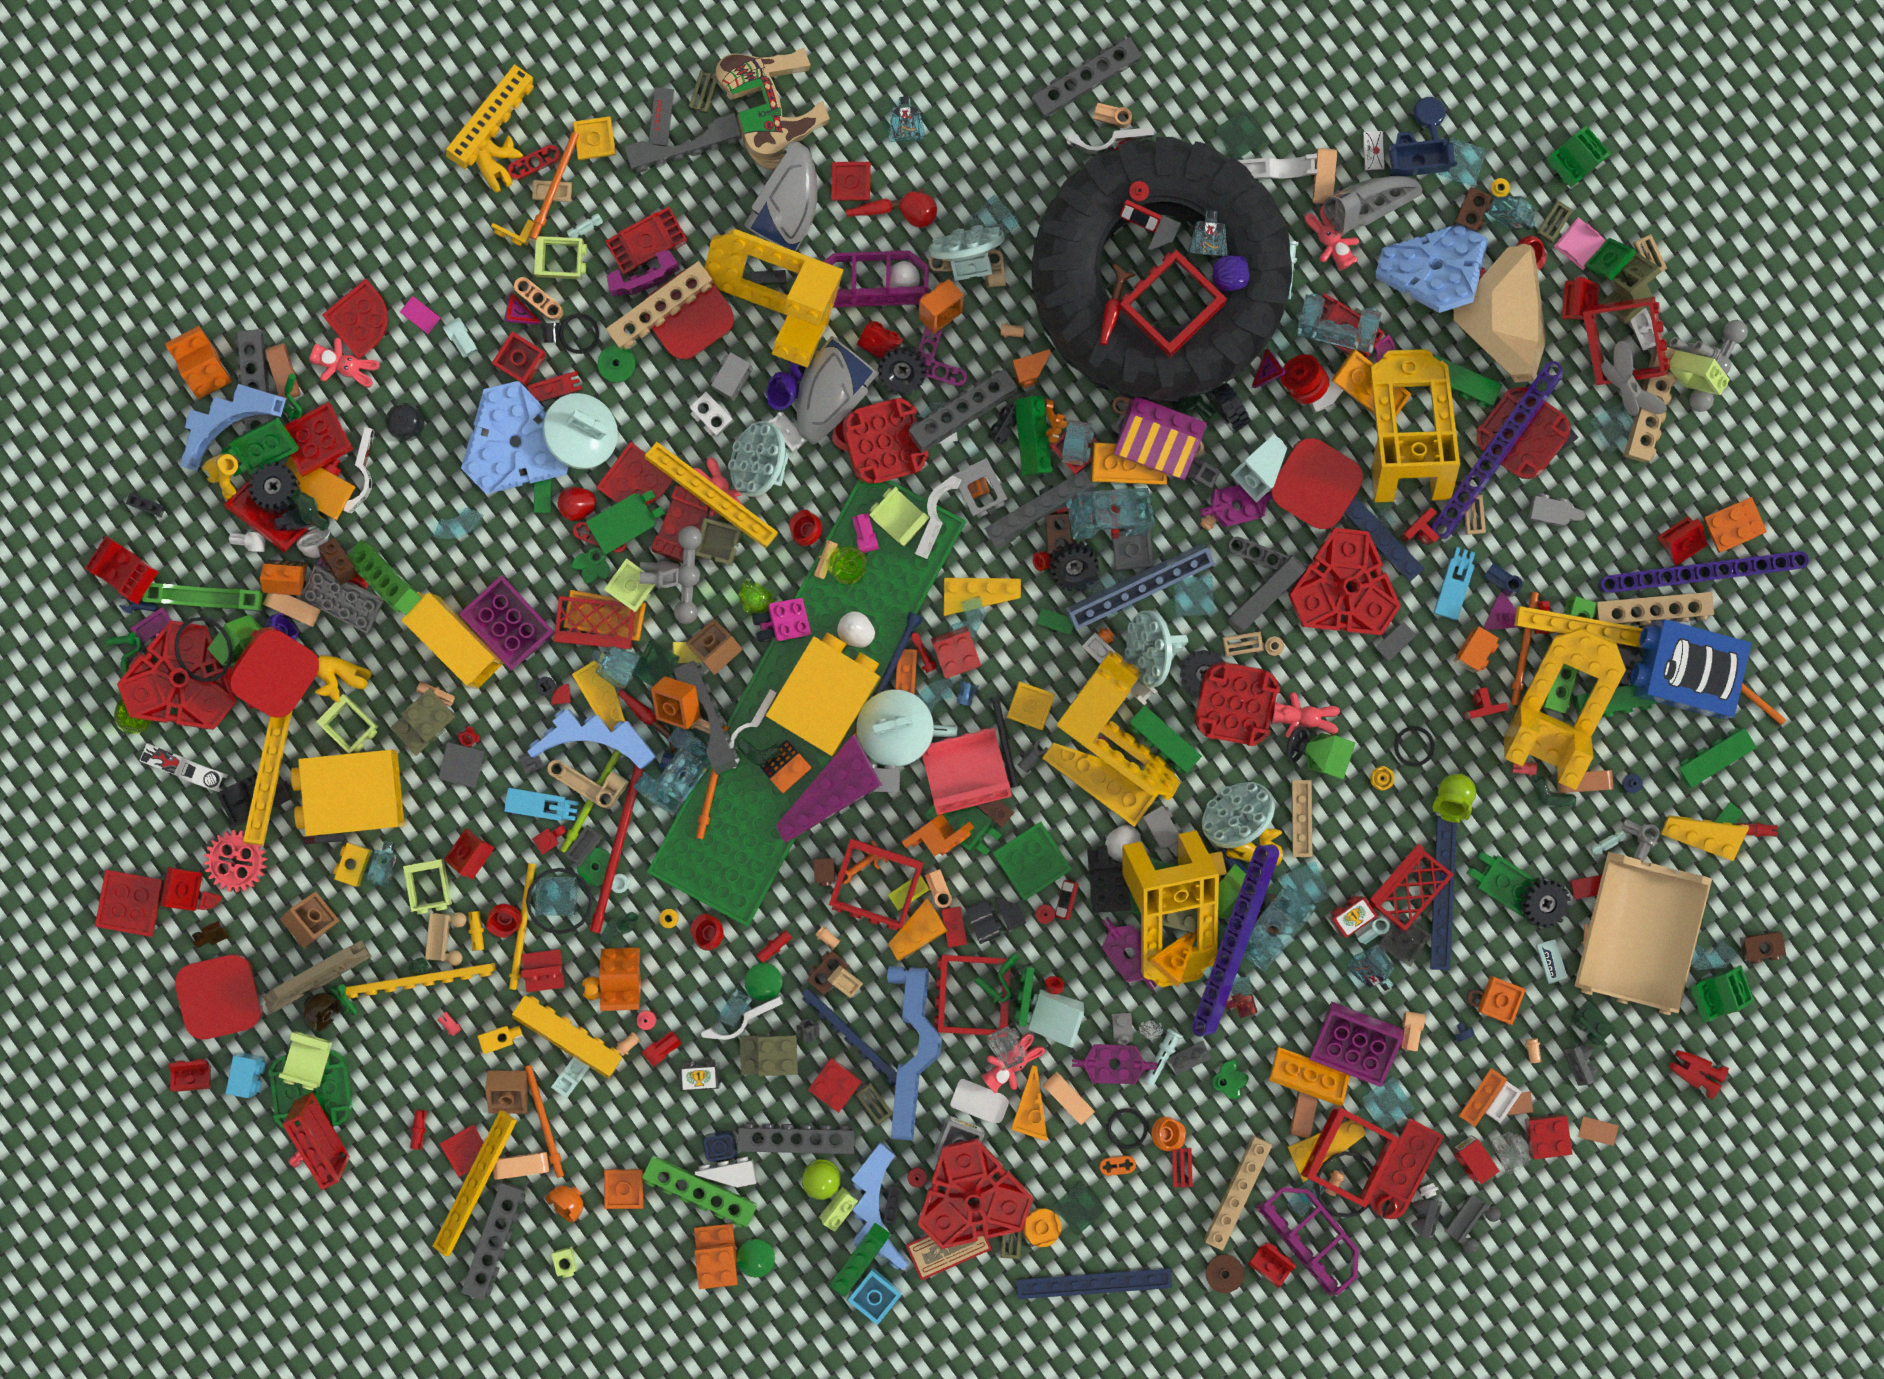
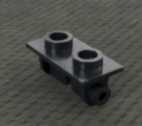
M1006 404L1000 410V417L997 422L990 428L988 437L995 439L1000 444L1006 442L1012 432L1011 429L1007 428V425L1015 427L1017 423L1014 405Z

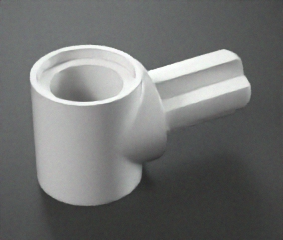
M251 530L246 534L231 533L229 542L235 545H245L248 551L264 552L266 538L255 530Z

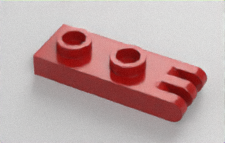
M577 371L527 385L528 391L539 403L581 391L582 386H573L580 383L579 378L571 380V377L578 375Z

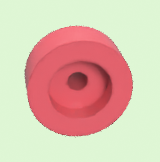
M645 1010L637 1016V1025L643 1030H649L656 1024V1016L652 1011Z

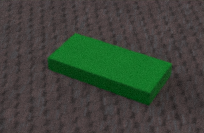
M551 479L534 482V513H551Z
M1041 608L1036 624L1071 635L1073 626L1069 617Z
M1729 802L1713 822H1726L1734 825L1743 812Z

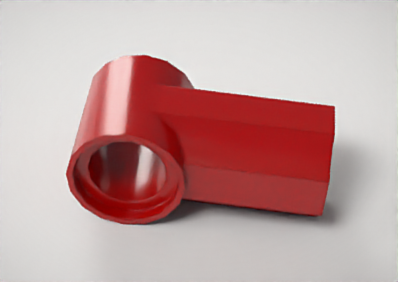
M670 1031L641 1053L650 1065L654 1067L682 1043L677 1035Z

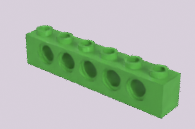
M362 539L347 554L357 573L397 613L401 611L407 616L422 599Z
M1568 596L1563 614L1572 616L1580 614L1583 618L1592 619L1596 614V602L1577 596ZM1563 664L1541 708L1557 713H1566V710L1570 707L1569 699L1571 692L1575 689L1576 674L1580 670ZM1563 669H1564L1565 672H1566V675H1565L1564 678H1562V676H1561V672H1562ZM1558 687L1560 688L1559 696L1556 695V690Z
M652 1155L642 1176L645 1179L644 1183L652 1187L658 1185L662 1187L663 1192L669 1195L675 1193L680 1196V1200L686 1203L692 1201L698 1204L697 1207L706 1212L709 1209L715 1212L714 1215L723 1220L729 1218L733 1220L732 1224L740 1228L743 1225L748 1226L757 1207V1203ZM660 1172H667L669 1179L667 1181L660 1180L658 1177ZM684 1180L687 1186L684 1189H679L676 1186V1182ZM696 1188H702L704 1195L696 1197L693 1191ZM719 1196L722 1199L721 1204L713 1205L711 1203L712 1197ZM732 1204L739 1206V1211L735 1214L728 1210Z

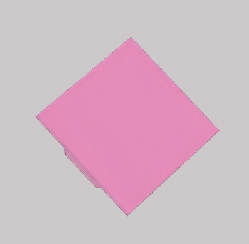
M1578 217L1554 247L1581 270H1584L1586 262L1606 240Z

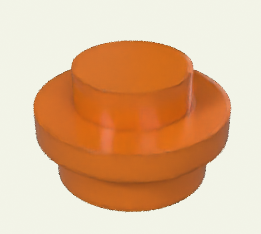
M1107 627L1099 629L1100 631L1097 635L1107 644L1115 641L1112 638L1114 634Z

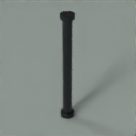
M1001 696L989 698L994 708L1010 782L1009 785L1010 788L1018 787L1020 783L1017 782L1000 704Z

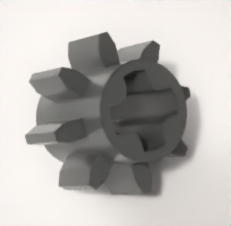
M804 1019L800 1022V1025H796L798 1039L802 1038L804 1042L811 1043L815 1041L816 1037H820L819 1023L814 1024L812 1019Z

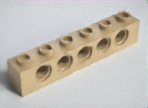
M698 261L611 324L606 330L621 350L623 348L626 350L634 345V340L638 337L643 338L650 333L649 329L653 326L658 327L663 324L668 315L671 314L673 316L678 313L683 304L693 302L697 298L696 295L698 293L708 291L712 287L713 280ZM690 280L697 282V286L693 289L687 288V283ZM673 292H681V298L673 300L671 298ZM658 303L666 304L664 311L659 312L656 310ZM649 314V322L642 323L640 321L641 316ZM629 325L635 327V331L632 334L625 333V328Z
M1656 347L1653 349L1649 367L1660 366ZM1667 347V351H1665L1666 358H1669L1671 361L1676 350ZM1668 369L1665 376L1646 378L1642 390L1655 395L1668 405L1671 400V386H1674L1676 377ZM1656 382L1662 384V391L1656 388ZM1639 407V414L1634 417L1623 457L1647 463L1654 458L1656 454L1655 443L1661 436V430L1659 429L1661 423L1666 418V412L1654 414ZM1647 418L1652 421L1651 428L1646 425L1645 421ZM1642 436L1647 439L1646 446L1641 444L1640 439Z
M1712 592L1596 602L1595 620L1632 626V623L1639 622L1640 626L1650 625L1651 621L1662 619H1678V622L1690 621L1689 618L1697 617V621L1709 620L1708 616L1714 615ZM1690 602L1694 603L1696 606V610L1694 613L1690 612L1688 609V605ZM1671 604H1674L1677 608V612L1675 614H1672L1669 611V606ZM1651 606H1655L1658 609L1656 616L1650 613ZM1633 607L1637 608L1639 611V615L1637 618L1631 615V609ZM1613 609L1619 611L1620 617L1618 619L1612 617Z
M1252 1135L1204 1237L1206 1243L1222 1251L1224 1250L1273 1146L1271 1143Z

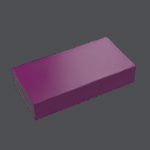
M162 607L130 629L136 633L143 645L160 633L170 620H173L165 608Z

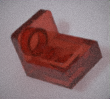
M1240 993L1231 996L1232 1000L1226 1002L1227 1009L1237 1007L1240 1018L1257 1013L1253 995L1243 996Z

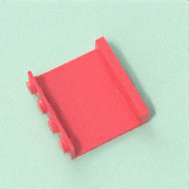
M995 728L982 729L980 732L972 734L965 733L960 737L946 738L936 743L931 742L927 751L922 755L937 815L1012 797Z

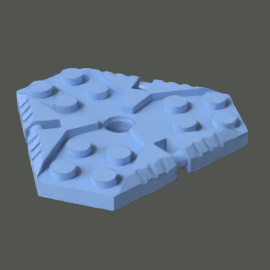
M1453 225L1444 230H1438V232L1434 231L1425 234L1421 238L1415 237L1406 242H1400V244L1397 243L1382 248L1377 266L1376 279L1404 294L1409 291L1411 298L1438 313L1472 303L1488 244L1487 237L1462 225Z
M519 381L487 388L482 393L474 421V432L470 435L461 469L485 494L522 486V483L526 482L534 483L563 476L568 471L569 466L561 463L549 451L543 437V421L538 425L533 420L537 415L544 420L546 414L543 410L544 407ZM483 428L489 430L487 437L481 435ZM517 436L520 438L521 443L518 447L510 445L511 437ZM526 468L527 474L520 476L519 469Z

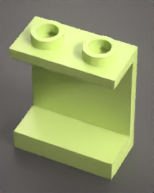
M894 487L893 490L889 488L883 494L884 500L880 504L876 502L869 510L872 512L870 517L899 544L905 547L928 522L930 517L921 512L900 493L898 488Z
M294 1031L291 1033L290 1040H292L285 1067L283 1073L279 1074V1078H283L285 1083L294 1085L296 1082L302 1084V1088L313 1090V1088L320 1087L332 1041Z

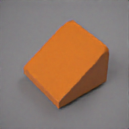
M985 477L968 485V490L973 499L990 492Z

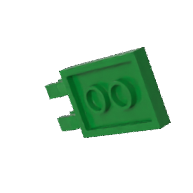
M276 417L230 440V446L224 448L220 454L237 455L239 458L238 469L233 474L235 477L246 470L251 475L257 472L256 469L258 467L263 469V464L271 465V462H277L295 453L299 447L280 419Z
M652 490L641 496L639 493H634L586 521L605 555L655 527V520L666 514L661 506L652 512L648 510L645 503L656 497Z
M934 804L924 815L930 821L938 816ZM975 806L943 814L954 831H957L969 821L972 823L974 828L969 831L971 835L960 843L969 851L977 849L987 856L991 850L983 845L981 841L987 834L997 841L1002 836L1001 833L993 828V820Z
M1480 851L1476 858L1487 864L1486 868L1480 873L1470 867L1466 874L1477 880L1475 883L1477 888L1523 917V913L1519 910L1522 906L1518 904V900H1522V897L1519 896L1520 892H1525L1523 889L1525 885L1530 886L1529 881L1533 880L1536 882V880L1501 856L1493 855L1491 857L1485 852Z

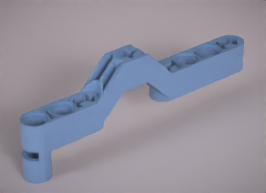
M889 966L887 973L888 983L905 984L903 1023H911L920 1034L918 1054L906 1064L899 1063L897 1068L891 1131L892 1139L913 1140L919 1075L936 1061L941 1054L942 1037L925 1017L929 979L928 968L910 967L909 971H906L905 967Z

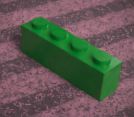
M1433 354V357L1437 360H1442L1448 364L1451 393L1452 391L1458 393V397L1466 401L1471 399L1477 402V406L1487 409V407L1491 408L1494 405L1502 384Z
M1029 396L1016 399L1015 410L1022 476L1052 473L1049 439L1046 436L1048 429L1044 396Z
M1634 685L1617 687L1602 716L1603 718L1614 716L1616 711H1621V714L1633 712L1632 708L1640 707V710L1652 708L1651 704H1656L1657 702L1635 697L1636 686ZM1590 693L1573 696L1577 718Z
M1145 705L1128 722L1131 725L1129 729L1137 736L1139 734L1144 736V742L1151 748L1155 746L1160 751L1158 754L1165 761L1170 759L1174 763L1172 767L1180 774L1182 772L1187 774L1202 757Z
M1736 727L1727 732L1729 736L1724 739L1719 737L1712 741L1711 747L1707 749L1703 747L1696 751V756L1693 758L1687 757L1679 762L1680 766L1675 769L1687 788L1694 787L1756 749L1757 747L1747 730Z
M874 1223L829 1286L845 1297L883 1247L891 1233L877 1223Z

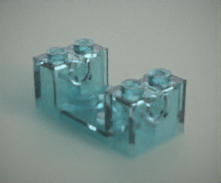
M1306 294L1298 324L1297 336L1363 352H1373L1382 312L1372 307L1363 308L1358 329L1348 324H1343L1342 326L1335 324L1331 320H1321L1325 298L1318 294Z
M1148 488L1076 492L1067 502L1073 539L1092 538L1099 530L1122 528L1126 529L1127 536L1145 535L1155 525ZM1111 505L1116 506L1119 509V513H1114L1111 510Z
M678 726L667 741L679 750L660 777L655 780L644 772L633 787L649 801L674 816L711 765L706 753L708 745L684 728ZM685 771L684 776L679 779V775Z
M1285 883L1273 897L1269 906L1256 920L1243 956L1265 972L1312 916L1316 907ZM1275 926L1278 928L1279 933L1272 935L1269 933L1268 928Z

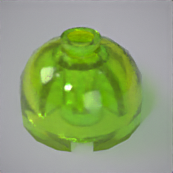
M849 545L841 546L831 553L828 560V570L831 576L839 583L844 585L848 583L850 585L855 584L866 572L865 563H867V558L856 547Z
M746 578L739 589L738 595L740 602L744 605L742 609L749 614L753 612L757 614L768 612V604L777 602V598L772 599L773 594L757 582L754 585L749 583L751 579Z
M123 699L117 703L114 711V720L118 728L123 732L139 734L151 725L152 721L130 718Z

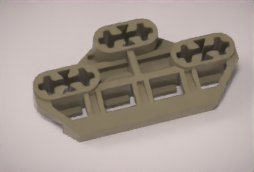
M363 940L337 952L262 996L268 1011L274 1013L303 997L304 992L309 991L311 993L340 977L341 974L371 958L372 956Z

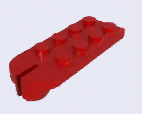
M1411 1118L1408 1119L1399 1136L1398 1147L1389 1159L1390 1164L1381 1175V1183L1373 1192L1370 1206L1380 1217L1382 1215L1384 1219H1396L1405 1213L1444 1138L1443 1135ZM1388 1200V1201H1390V1202L1388 1203V1205H1387V1207H1386V1209H1385V1211H1384V1213H1383V1212H1382V1208H1383V1206L1385 1205L1386 1201Z

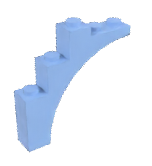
M238 384L234 392L233 402L214 397L210 405L209 414L190 409L185 428L191 429L187 438V445L180 467L198 471L205 452L215 438L228 426L243 418L267 414L281 417L286 398Z
M562 709L554 715L556 719L553 720V723L557 728L552 727L544 733L545 737L541 741L537 739L529 745L531 749L527 751L531 757L535 758L547 749L559 744L573 741H592L617 749L629 757L640 769L645 768L657 758L629 721H620L613 727L614 731L612 732L599 715L595 717L593 715L589 716L584 721L585 725L583 726L570 709Z
M882 1142L878 1143L851 1178L853 1181L852 1185L856 1189L865 1191L852 1210L855 1212L853 1216L859 1221H866L853 1238L855 1247L858 1246L874 1223L884 1228L879 1211V1193L882 1179L895 1153ZM888 1238L877 1255L881 1258L887 1257L890 1260L889 1264L895 1269L901 1268L904 1270L908 1265V1261L895 1249Z

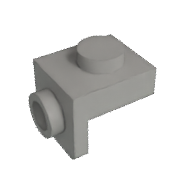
M1131 1013L1112 1014L1113 1043L1123 1045L1133 1042Z

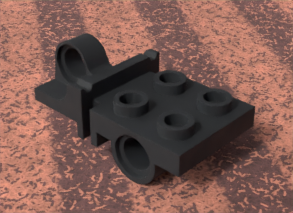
M258 773L217 792L218 798L233 828L248 821ZM287 780L277 784L272 809L292 799L288 791L291 788Z
M1107 845L1097 846V850L1087 851L1092 912L1131 911L1130 889L1123 877V862L1108 863Z

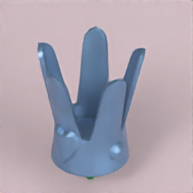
M960 681L957 703L963 704L962 710L964 705L971 706L972 698L979 685L976 686L974 684L971 687L970 683L966 684L965 681Z

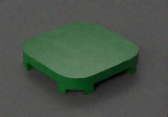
M330 1049L320 1087L313 1088V1090L302 1088L300 1083L295 1082L294 1085L285 1083L283 1078H279V1074L283 1073L288 1054L278 1057L272 1063L268 1077H270L274 1107L273 1117L281 1128L285 1129L282 1124L294 1101L310 1092H313L333 1127L344 1123L349 1118L352 1112V1097L348 1065L340 1052ZM299 1120L295 1122L297 1125L301 1124Z

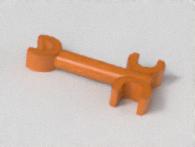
M1045 398L1046 415L1052 428L1047 430L1046 436L1050 437L1049 442L1056 444L1059 434L1062 432L1061 429H1064L1068 422L1063 420L1065 415L1057 414L1055 416L1053 400Z
M871 841L873 846L877 847V843L875 841ZM867 853L869 854L867 857L846 870L845 874L848 875V879L843 883H849L854 874L874 861V866L880 869L877 864L878 860L883 859L887 864L888 859Z

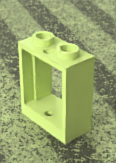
M538 236L535 247L534 275L538 278L582 280V274H586V263H583V255H587V244H584L582 238ZM546 245L578 246L576 273L544 271Z
M1676 350L1670 361V370L1683 387L1721 395L1730 380L1714 358Z
M344 694L340 697V702H335L316 722L349 754L359 753L364 748L363 743L367 739L371 740L378 733L376 730L379 728L363 710ZM347 705L370 726L352 746L329 725Z
M444 859L403 866L411 912L417 911L418 915L429 913V908L436 907V911L448 909L447 905H451L452 901ZM439 868L445 901L418 906L412 873Z

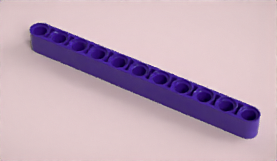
M1550 361L1544 366L1433 523L1432 530L1439 536V539H1447L1452 534L1563 377V369L1558 362ZM1553 367L1559 368L1556 375H1550L1549 370ZM1541 383L1548 384L1545 391H1538V386ZM1529 399L1536 400V404L1533 407L1526 406ZM1518 415L1525 416L1522 423L1515 422ZM1509 430L1514 432L1512 438H1504L1505 432ZM1495 447H1502V452L1499 455L1493 454ZM1485 462H1490L1491 468L1483 471L1482 465ZM1479 478V485L1476 487L1471 486V480ZM1462 494H1468L1469 499L1466 502L1462 503L1459 501ZM1455 509L1458 511L1455 518L1448 517L1451 510ZM1441 525H1445L1446 532L1443 534H1438V527Z
M1797 551L1609 575L1599 580L1598 589L1604 594L1791 571L1806 567L1809 563V557L1805 552ZM1795 556H1799L1801 558V564L1799 566L1796 565V563L1794 562ZM1777 558L1782 560L1781 568L1775 564ZM1758 560L1762 561L1764 565L1762 570L1756 567ZM1738 563L1744 565L1745 570L1743 573L1738 571ZM1720 565L1726 569L1724 575H1721L1718 571ZM1700 568H1704L1707 571L1705 578L1700 576ZM1682 570H1685L1688 574L1686 580H1683L1680 576ZM1663 572L1667 573L1669 576V580L1667 583L1663 582L1661 579V575ZM1643 575H1647L1650 578L1648 585L1643 583ZM1625 577L1631 580L1630 587H1626L1623 584ZM1605 580L1611 581L1612 588L1610 590L1605 588Z
M1273 844L1258 846L1254 850L1192 1024V1031L1198 1037L1214 1034L1219 1025L1279 858V849Z

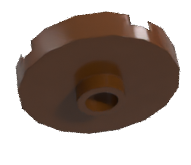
M1229 1254L1215 1256L1209 1261L1205 1270L1206 1279L1210 1287L1217 1292L1231 1293L1238 1289L1243 1282L1244 1268L1237 1258ZM1223 1271H1228L1227 1277H1222Z

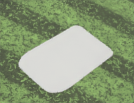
M960 1079L950 1105L957 1110L985 1121L1000 1123L1004 1118L1009 1101L998 1092L994 1093L988 1088L965 1079Z

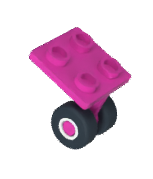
M802 598L768 604V612L752 616L753 624L760 625L761 631L756 633L758 642L769 641L776 638V641H783L811 635Z

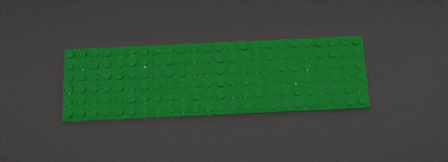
M858 479L826 541H832L838 544L832 559L833 563L830 564L825 578H818L814 573L820 560L819 556L822 555L827 543L826 541L794 598L803 599L811 635L783 641H776V638L772 639L726 724L729 727L728 733L730 738L738 727L752 722L770 689L778 694L780 693L813 637L822 641L826 632L840 639L837 632L840 619L847 613L860 612L864 614L874 627L875 636L868 646L860 648L846 644L841 653L854 661L859 652L879 663L874 673L882 679L908 625L906 623L908 619L906 618L909 612L918 613L966 524V520L937 506L936 512L943 524L928 558H923L916 555L915 552L929 520L908 544L903 547L870 517L872 512L869 510L876 502L880 504L884 500L883 494L889 488L893 490L894 487L898 488V491L921 512L930 517L927 510L928 500L891 480L877 484H867ZM868 513L879 549L860 554L853 517ZM881 679L879 680L878 684L876 685L868 700H870L874 695ZM766 715L759 728H746L738 734L734 748L740 761L736 768H731L718 774L709 813L710 821L709 825H706L704 838H696L699 826L698 817L702 813L712 770L709 758L647 871L652 876L749 927L796 840L794 838L788 843H784L776 825L834 757L766 717ZM858 717L851 726L850 730L848 731L847 735L845 736L835 755L850 739L853 731L857 726ZM787 739L810 764L812 769L785 793H782L758 764Z

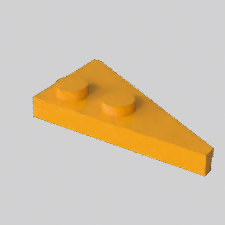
M1197 929L1195 933L1187 932L1152 957L1150 961L1176 987L1179 986L1193 943L1197 936Z
M1032 1065L1011 1130L1047 1141L1037 1066Z

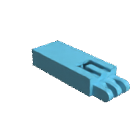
M1456 547L1453 558L1449 560L1433 614L1455 621L1458 620L1475 566L1472 564L1475 552L1471 551L1469 558H1466L1468 550L1464 549L1460 556V547ZM1456 566L1459 567L1456 575L1461 576L1460 580L1452 578Z
M508 788L504 812L563 821V819L576 821V817L569 816V812L577 813L578 809L570 808V806H578L579 802L566 800V797ZM545 802L557 803L558 806L551 804L549 806V809L557 810V812L544 810Z

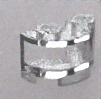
M1007 1026L987 1036L991 1047L996 1052L1002 1071L1024 1062L1027 1051L1023 1045H1020L1018 1041L1020 1037L1015 1028L1011 1029Z
M1508 1131L1490 1140L1507 1175L1528 1165V1162L1531 1161L1528 1152L1522 1150L1520 1146L1522 1140L1517 1133L1513 1134L1511 1131Z

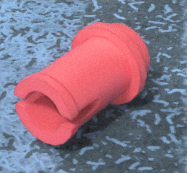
M1533 761L1524 763L1523 767L1513 763L1512 773L1529 774V776L1536 775L1537 764L1533 763Z
M445 1012L442 1015L447 1021L441 1016L437 1021L448 1031V1035L454 1037L461 1031L460 1024H457Z

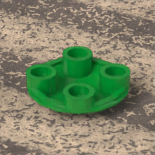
M758 963L752 966L747 971L744 979L747 993L759 1001H768L775 998L782 987V976L779 970L774 965L768 963Z
M749 1240L743 1243L738 1250V1266L747 1276L754 1278L763 1277L774 1266V1250L771 1244L764 1240Z

